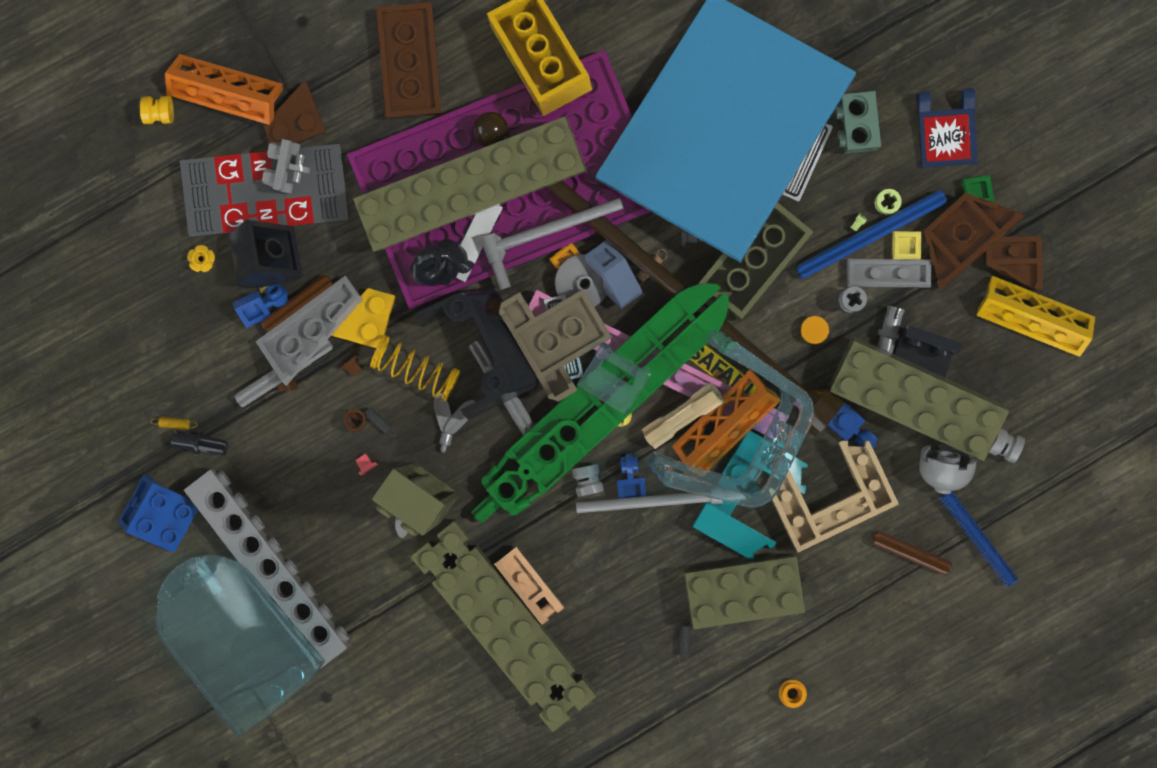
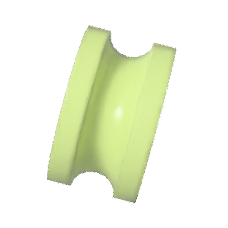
M885 189L876 196L874 204L879 213L891 215L900 208L902 201L897 191ZM884 195H889L888 198H894L895 202L891 205L892 209H887L888 206L883 207L881 205Z

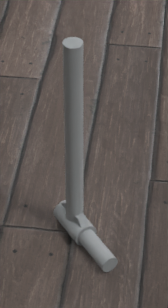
M621 199L609 201L504 239L495 233L481 237L480 239L488 262L492 264L500 290L511 287L502 262L506 249L624 209Z

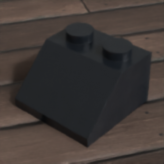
M246 219L229 234L238 285L262 288L303 277L294 226Z

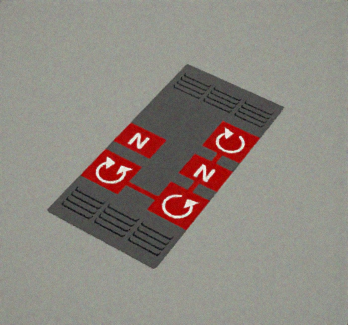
M340 144L300 148L299 155L305 156L303 166L311 168L310 174H301L300 183H293L291 194L272 189L273 187L262 183L265 169L276 170L278 160L268 158L267 151L180 160L189 237L230 233L246 219L287 226L348 220Z

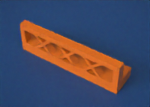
M182 54L178 55L165 72L166 95L268 125L274 119V102L283 91L282 83ZM184 65L194 68V70L183 71L180 68ZM215 74L220 77L211 79L205 76ZM239 81L245 83L246 85L235 86L231 83ZM267 89L271 92L269 95L257 92V90Z
M749 370L722 396L723 404L708 414L703 415L672 445V448L688 470L704 476L781 401L779 396L767 388L752 370ZM752 381L757 389L749 397H743L745 387ZM730 402H735L734 412L730 416H724L725 407ZM710 421H716L714 431L710 435H704L705 426ZM691 440H696L695 450L688 456L683 448Z

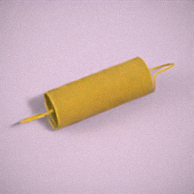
M159 417L158 427L189 430V419Z

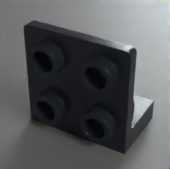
M907 325L902 328L894 355L946 378L953 354L960 353L963 343Z

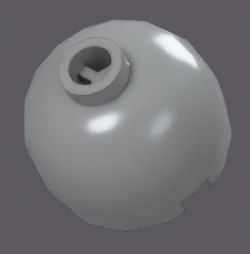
M939 444L940 450H931V445H926L922 448L919 470L922 478L928 485L934 487L936 492L950 494L951 491L959 490L970 483L975 473L977 458H970L969 454L945 444Z

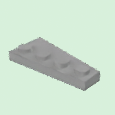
M346 276L256 341L272 368L286 386L363 300Z

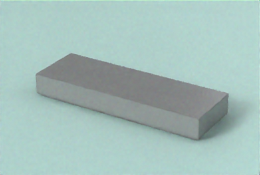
M847 259L846 287L931 288V260Z

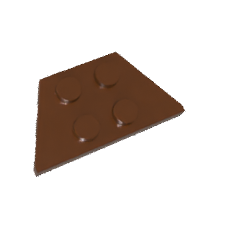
M964 193L924 230L940 289L943 290L1025 216L1018 211Z

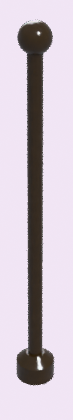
M482 113L473 123V136L477 143L483 147L511 137L508 134V123L499 113ZM564 181L545 187L574 213L593 207ZM605 216L586 222L672 297L688 288ZM704 303L693 315L698 318L709 305ZM724 320L717 335L797 403V422L813 436L818 435L836 416L844 402L827 388L807 390L735 327Z

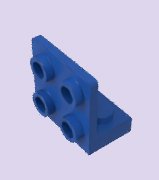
M143 474L117 523L126 533L168 551L175 552L198 508L190 498L161 486L153 477Z

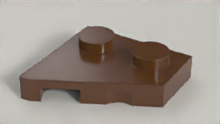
M303 82L274 113V119L270 125H263L270 143H281L282 139L299 144L327 133L307 82Z
M1042 236L1001 237L984 253V266L1032 289L1043 290Z

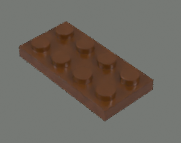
M432 2L376 7L386 118L397 119L441 115L442 106Z

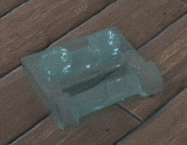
M603 342L577 385L626 415L652 371L645 367L641 369L611 350V346ZM606 359L636 378L634 384L631 386L601 367L604 360Z

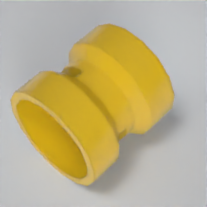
M142 96L140 99L142 123L145 125L161 121L163 124H172L174 120V107L171 96H161L155 100L151 96Z

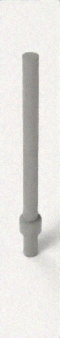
M721 487L710 488V491L576 502L577 513L702 502H711V505L723 504V501L745 499L744 488L722 489Z

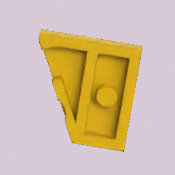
M368 288L361 295L363 300L331 336L377 348L382 337L385 336L396 296Z

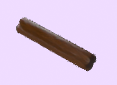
M322 275L261 321L262 327L266 332L271 331L332 286L333 282L327 275Z
M876 531L873 536V545L942 575H948L952 563L948 560L881 531Z

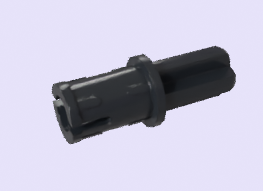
M174 430L171 437V447L194 451L195 454L205 452L225 456L228 451L227 441L206 437L202 432L192 434Z

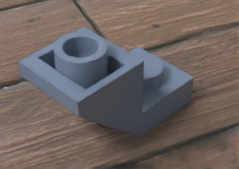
M607 240L585 255V262L603 279V292L620 309L642 294V290L627 261Z

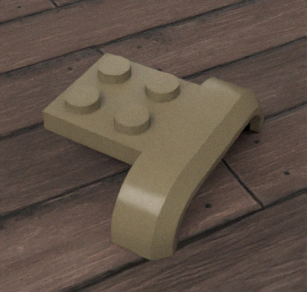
M584 289L537 317L533 315L520 292L502 302L499 314L541 382L547 396L552 400L560 401L577 391L564 366L612 338Z

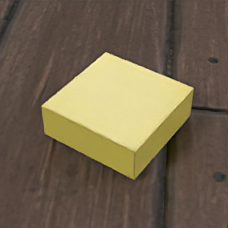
M893 231L891 259H921V232Z

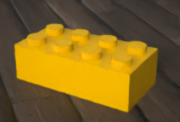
M511 0L487 13L494 34L543 116L592 90L589 74L544 0Z

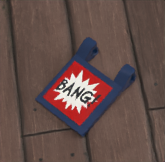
M973 88L964 89L960 92L962 109L930 111V93L921 92L916 95L922 168L978 164L975 90Z

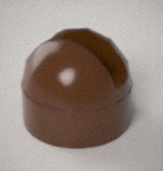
M358 409L349 410L343 418L344 426L350 432H360L366 425L364 413ZM349 418L356 422L362 423L361 426L359 427L348 422Z

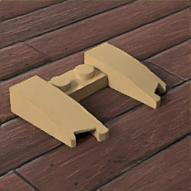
M847 440L838 442L859 491L810 514L788 466L782 469L781 473L785 476L775 489H772L770 486L767 490L796 552H801L899 505L869 441H864V446H848Z

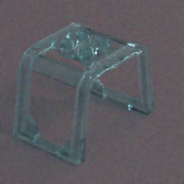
M712 330L706 340L709 345L758 373L779 388L781 401L749 468L740 476L731 477L692 466L654 451L650 456L648 464L658 476V479L667 487L749 508L763 506L770 502L780 490L813 420V402L806 391L739 345L732 338L727 337L718 330ZM793 405L800 409L794 427L786 423ZM766 465V468L772 470V473L766 485L762 488L756 480Z

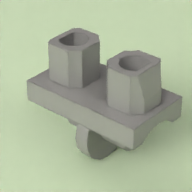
M282 139L281 143H269L268 158L278 160L276 170L265 169L262 183L273 187L272 189L291 194L293 183H300L301 174H310L311 168L303 166L305 156L299 155L301 145Z

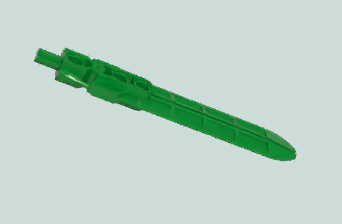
M700 284L692 286L673 297L576 387V392L565 397L515 443L497 465L493 464L482 478V484L489 495L471 511L474 517L483 524L500 507L507 510L513 516L517 515L529 507L531 501L550 489L718 333L728 311L729 297L726 292L698 318H695L692 314L721 289L719 285ZM689 319L692 323L664 347L662 342ZM658 348L661 352L634 376L631 371L653 350ZM627 376L629 381L608 401L602 404L600 399ZM596 405L599 409L581 425L578 420ZM569 425L575 429L576 436L573 440H566L562 437L561 429L563 426ZM545 444L553 446L555 449L554 458H544L541 454V447ZM509 458L517 460L520 465L518 469H508L497 479L502 472L501 468ZM532 478L537 482L538 491L529 497L524 496L516 501L528 490V480ZM508 482L513 485L514 494L512 496H504L501 493L500 486L502 483Z

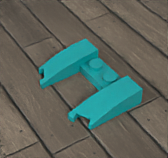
M749 431L740 440L714 487H721L722 489L744 488L745 491L758 468L781 481L785 476L781 471L788 466L799 491L805 494L806 485H801L802 468H807L808 464L754 432ZM740 499L723 501V504L712 505L711 502H705L692 527L752 561L755 559L753 553L765 545L769 549L775 546V541L731 517Z

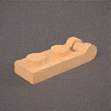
M517 546L494 564L542 625L549 621L548 617L555 611L559 613L564 609L560 600L546 585ZM545 597L549 603L540 608L536 602Z

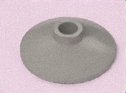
M586 254L574 255L566 259L556 272L555 289L557 295H565L567 299L584 289L595 307L606 296L603 292V279L585 262ZM584 278L588 279L589 285L586 288H581L580 281Z

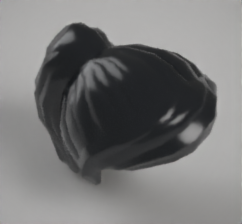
M443 239L438 245L422 249L416 255L410 266V275L419 285L448 286L457 277L458 273H468L474 267V263L468 260L467 252L461 244L451 239Z

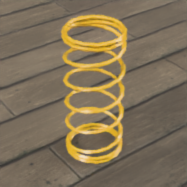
M383 336L373 354L370 367H373V369L377 367L378 371H382L394 357L391 376L395 378L408 363L405 373V384L411 383L422 368L418 384L420 391L426 388L436 374L432 396L436 397L445 387L441 401L446 402L457 382L460 370L454 368L439 391L434 394L443 363L440 362L431 377L421 388L422 378L429 359V355H427L415 374L407 382L415 349L411 351L399 371L393 375L402 343L400 342L389 360L380 369L381 359L390 340L389 336Z

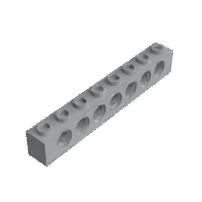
M216 469L209 470L184 489L185 493L321 669L350 646L347 641L350 639L348 633L342 626L336 627L330 619L333 615L324 603L320 605L314 598L316 592L307 581L303 583L297 576L299 570L290 559H284L280 553L282 548L273 537L268 538L263 531L265 525L257 515L252 516L246 509L248 503L239 492L235 494L229 487L231 481L222 470L219 472ZM216 492L222 493L225 497V504L221 508L213 503V496ZM233 514L240 516L242 519V526L239 530L232 528L230 525V518ZM250 536L255 537L259 541V548L256 552L250 551L247 547V539ZM266 559H271L276 564V571L273 574L267 573L264 570L263 564ZM283 581H288L292 584L293 593L291 596H286L281 592L280 585ZM303 603L309 606L310 616L308 618H303L298 614L297 607L299 604ZM316 626H323L327 630L328 635L325 640L315 637L314 629Z

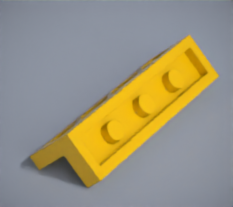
M995 276L990 278L986 296L977 311L978 317L1079 357L1093 338L1095 316ZM995 288L1003 290L1008 296L1005 297L995 293ZM1021 299L1030 301L1033 307L1025 305ZM1048 309L1055 311L1060 317L1051 315ZM1073 320L1085 323L1086 328L1078 326Z

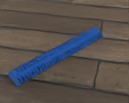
M951 491L950 494H943L939 500L943 499L941 501L945 502L943 505L947 504L945 508L949 507L948 511L951 510L950 514L954 513L952 516H956L954 518L958 519L956 522L960 521L958 525L962 524L960 528L964 527L962 530L966 529L964 533L968 532L967 536L970 535L969 539L972 538L970 541H975L973 544H977L975 545V547L978 546L977 550L981 549L979 553L983 552L981 554L985 555L983 558L987 557L985 561L989 560L988 564L991 563L989 566H993L991 569H996L994 570V572L997 571L996 575L1000 574L998 578L1002 577L1000 579L1004 580L1002 583L1006 582L1004 586L1008 585V588L1018 580L1014 571L1009 568L1010 566L1003 560V557L1001 558V554L999 555L995 546L988 540L989 538L984 535L982 529L980 530V526L978 527L974 518L967 512L968 510L963 507V504L961 505V501L959 502L955 493Z

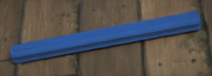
M938 190L796 266L797 273L804 279L946 204L945 194Z

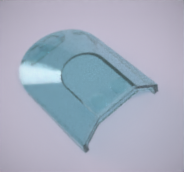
M217 555L191 558L173 569L160 587L157 595L158 605L155 623L163 644L237 737L245 734L275 713L314 678L325 662L324 658L255 576L235 560Z

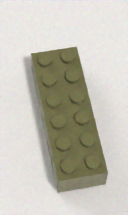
M852 336L828 385L830 392L982 461L987 457L1009 413L1008 408L1004 404L855 336Z

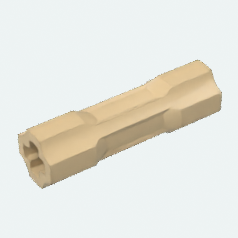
M709 382L693 393L690 399L667 415L658 417L642 428L645 439L655 449L671 439L678 430L699 416L706 415L723 404L724 400L716 386Z

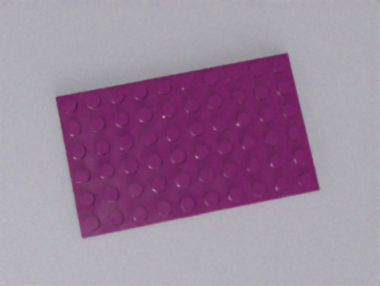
M605 50L580 60L589 74L592 90L545 116L541 114L524 83H521L347 154L363 194H366L484 148L477 143L472 132L475 119L482 113L496 112L502 115L508 123V134L511 137L565 116L570 122L588 171L563 181L593 207L620 198L624 209L604 215L615 226L652 212L595 178L632 119ZM543 188L499 205L503 208L490 234L495 233L504 239L575 213L550 191ZM475 215L385 249L410 310L495 276L492 264L488 262L484 247L466 282L455 278L448 286H425L416 283L410 275V266L422 249L438 245L443 239H451L461 244ZM584 222L506 249L504 260H502L505 271L596 235L598 232Z

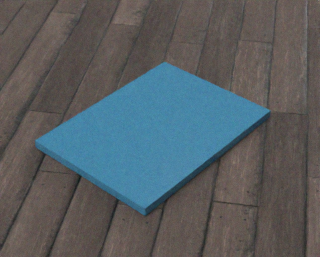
M706 0L595 178L741 263L855 78L856 72L726 0Z

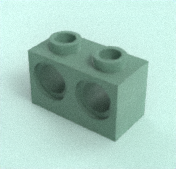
M876 91L844 94L835 108V117L841 121V130H838L837 133L839 147H843L844 154L877 151L881 147ZM849 104H859L862 108V114L859 116L851 114ZM852 131H861L865 136L864 143H856L852 139Z

